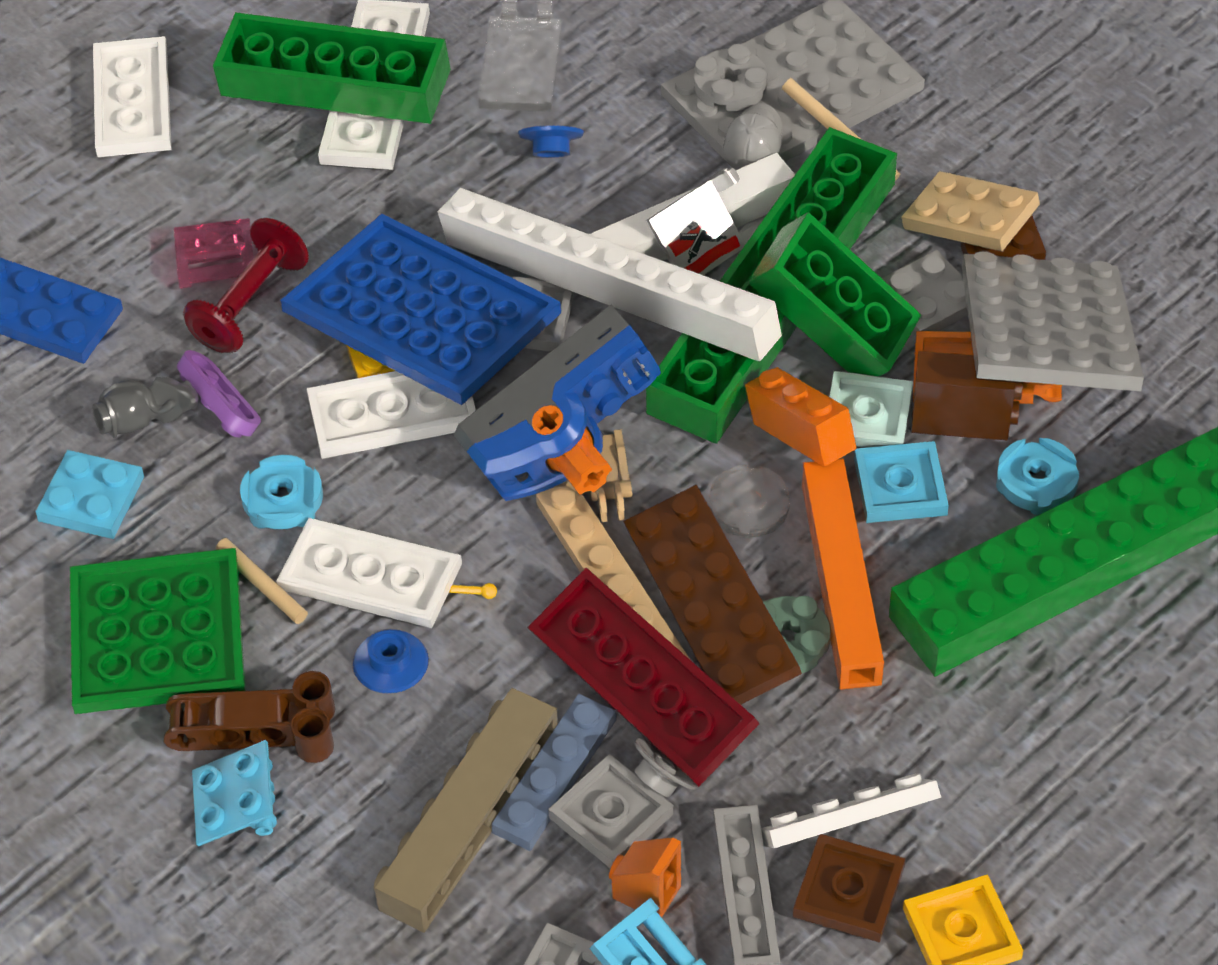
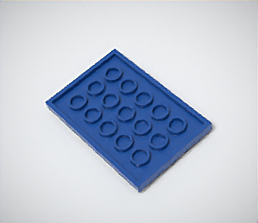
M384 214L378 216L280 300L282 311L460 405H463L561 314L560 301Z

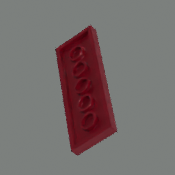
M587 567L527 627L544 645L698 787L759 725V722L751 713Z

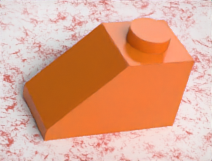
M673 837L634 841L625 856L619 854L611 866L609 879H612L613 899L636 910L644 902L652 898L660 908L657 913L663 917L681 888V841Z

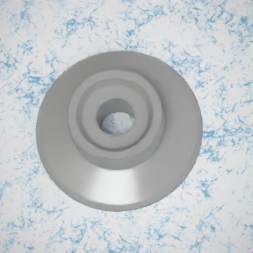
M640 738L636 739L635 746L644 759L635 769V773L650 788L665 797H670L679 784L692 790L698 788L690 778L652 743Z

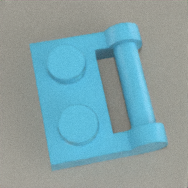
M652 898L644 902L589 948L602 965H667L637 929L638 926L644 924L677 965H707L702 958L698 961L657 913L660 908Z

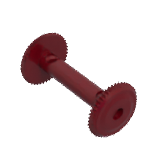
M260 218L252 223L249 234L252 238L251 241H253L252 244L255 245L259 252L215 306L213 303L210 304L201 299L193 300L186 304L183 311L185 324L191 334L206 347L221 353L238 351L243 345L244 338L242 337L243 334H241L242 331L237 326L238 324L234 321L235 317L277 265L279 268L282 267V269L285 268L290 271H298L306 266L309 255L303 239L293 228L279 220Z

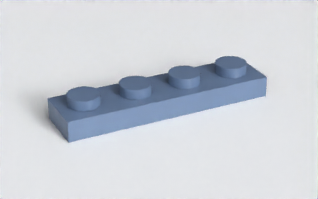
M578 694L492 822V833L531 851L551 821L548 809L573 787L615 723L616 710Z

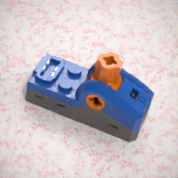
M611 304L459 423L454 436L505 501L531 496L553 488L565 481H569L579 495L587 491L594 493L606 483V477L612 471L608 462L601 455L603 435L597 424L605 417L616 413L629 398L645 390L661 374V371L639 335Z

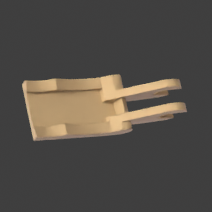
M622 429L614 430V434L603 435L601 455L608 462L612 471L607 475L606 483L594 493L590 491L591 501H598L601 522H608L606 500L615 499L618 519L620 521L625 520L623 498L632 497Z

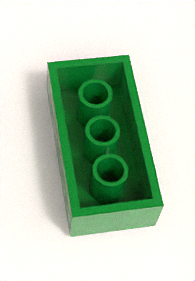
M809 212L782 227L748 281L764 298L775 301L776 308L848 373L879 377L889 372L922 316Z

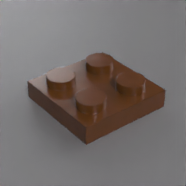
M820 834L793 908V917L880 943L905 868L906 858Z

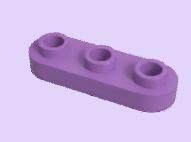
M185 351L177 363L181 380L183 382L189 380L192 387L201 397V403L216 414L222 421V428L227 433L238 438L242 435L252 436L261 422L260 416L209 358L196 351Z

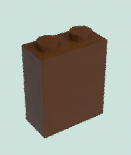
M919 351L911 433L1008 441L1010 425H1018L1020 402L1013 400H1021L1023 382L977 378L974 355Z

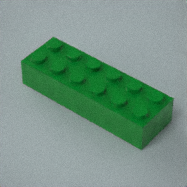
M237 12L233 16L213 64L221 96L431 124L451 70L445 39Z

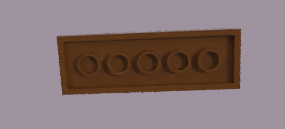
M697 485L623 521L703 672L740 705L802 674L799 664Z

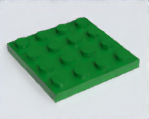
M236 548L70 566L71 680L74 714L166 704L170 697L179 694L246 691Z

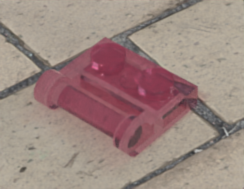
M249 218L174 228L177 274L180 289L192 288L193 283L238 278L254 258L253 241H251L252 238L249 234L251 227ZM242 258V262L197 268H190L189 265Z

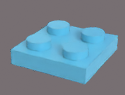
M935 441L857 448L854 450V462L866 523L948 515L949 505Z
M67 450L36 510L38 522L114 539L144 478L142 467Z

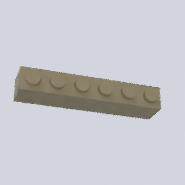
M512 687L503 701L497 700L494 703L488 716V723L481 733L476 732L473 734L468 742L466 755L458 766L453 765L449 769L444 779L443 789L436 799L431 798L427 801L422 810L420 822L413 833L407 832L403 836L398 846L397 856L389 867L384 866L378 873L374 882V890L379 911L425 933L492 832V822L558 725L557 708Z

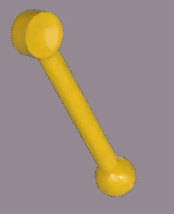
M486 583L482 587L452 585L449 593L482 595L485 599H493L497 594V588L492 583Z

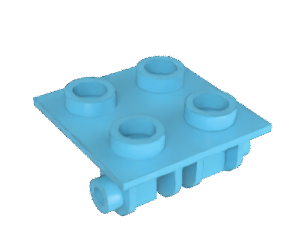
M266 740L192 770L196 845L201 846L248 826L255 829L256 834L260 836H266L273 832V828L277 824V818L273 814V804L275 802V795L273 793L274 783L270 778L273 764L269 759L268 742Z

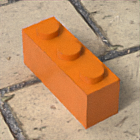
M778 367L762 372L759 377L745 384L754 425L823 467L857 449L849 409L841 403Z

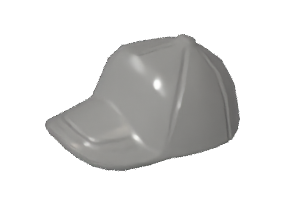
M755 104L733 120L728 127L723 144V154L731 163L747 166L774 153L780 154L782 123L776 110L766 104Z

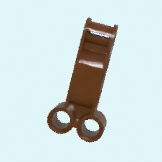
M319 671L302 673L293 682L292 689L179 694L170 697L166 703V710L170 713L169 730L164 734V743L169 748L177 751L244 749L266 740L268 748L295 746L296 752L302 760L309 763H317L327 759L334 749L329 721L333 718L336 709L330 680ZM182 703H185V710H184V711H183V709L181 708V704H182ZM184 734L188 738L187 742H184ZM310 734H317L315 736L307 737Z

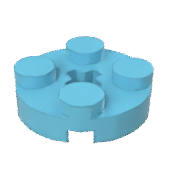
M1039 438V443H1026V439L1018 440L1010 444L999 458L996 488L1012 504L1022 509L1030 510L1032 514L1038 516L1073 498L1079 481V471L1076 467L1077 460L1066 446L1055 440ZM1040 470L1045 472V478L1043 479L1033 478L1029 471L1038 473Z
M293 455L271 456L260 461V467L251 474L248 471L244 475L240 485V495L244 511L250 517L253 526L257 528L289 529L296 526L304 527L308 518L315 519V513L320 508L323 500L322 482L317 470L314 468L313 471L312 468L306 466L305 460ZM281 487H286L289 493L282 497L272 495L278 493Z

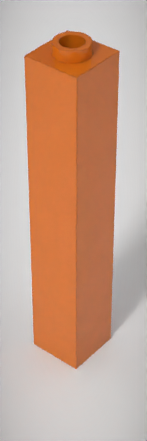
M838 459L825 467L815 461L803 462L802 491L825 614L830 624V641L839 689L881 686L884 659L844 459Z

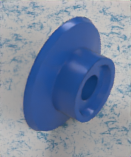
M535 126L518 131L520 138L533 142V155L543 158H558L570 155V141L579 139L584 134V130L569 126Z
M384 630L372 634L360 644L354 654L353 670L357 679L368 689L379 693H398L413 687L422 679L428 668L429 658L424 644L417 637L401 630Z

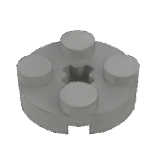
M734 44L729 49L717 50L696 60L694 89L698 98L708 106L714 108V103L726 105V111L744 110L757 104L762 99L763 91L767 88V68L759 57L750 53L747 46ZM734 77V78H737V81H736V82H732L730 79H724V78Z

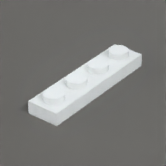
M920 773L896 779V788L880 792L879 786L856 791L853 793L855 800L840 805L837 798L812 805L813 813L797 817L796 811L776 815L770 818L772 825L761 828L764 845L777 848L941 798L937 781L922 779Z

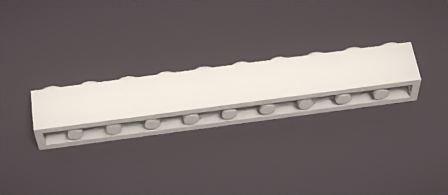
M459 188L437 211L447 244L609 306L612 304L617 309L760 362L782 336L775 301L463 188Z

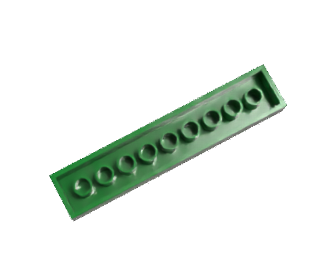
M829 127L720 279V282L763 297L748 281L782 227L807 212L813 215L844 245L851 249L895 185L897 153ZM777 309L782 336L760 362L682 333L660 363L661 374L646 388V414L717 444L748 399L745 384L768 370L797 326Z
M1218 427L892 587L889 618L934 677L1217 535Z

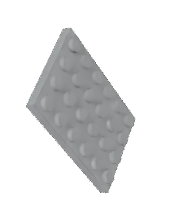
M828 0L742 43V45L749 48L750 53L759 57L767 68V88L763 91V97L757 104L771 106L780 116L782 123V145L779 156L784 162L816 146L828 130L782 90V86L788 79L792 78L848 128L924 90L925 79L842 0ZM695 68L661 84V95L735 170L744 167L731 163L723 154V144L728 127L746 109L726 111V105L714 103L713 108L703 103L698 98L694 89ZM734 77L724 78V79H730L732 82H736V81H737V78H734Z
M990 252L964 254L962 272L977 378L1129 391L1142 390L1144 375L1118 266H1112L1104 261H1094L1090 264L1075 263L1066 258H1055L1052 261L1038 260L1028 255L1000 257Z

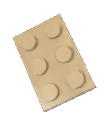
M939 171L902 215L901 219L904 229L1003 251L1037 209L1040 202L1038 192Z

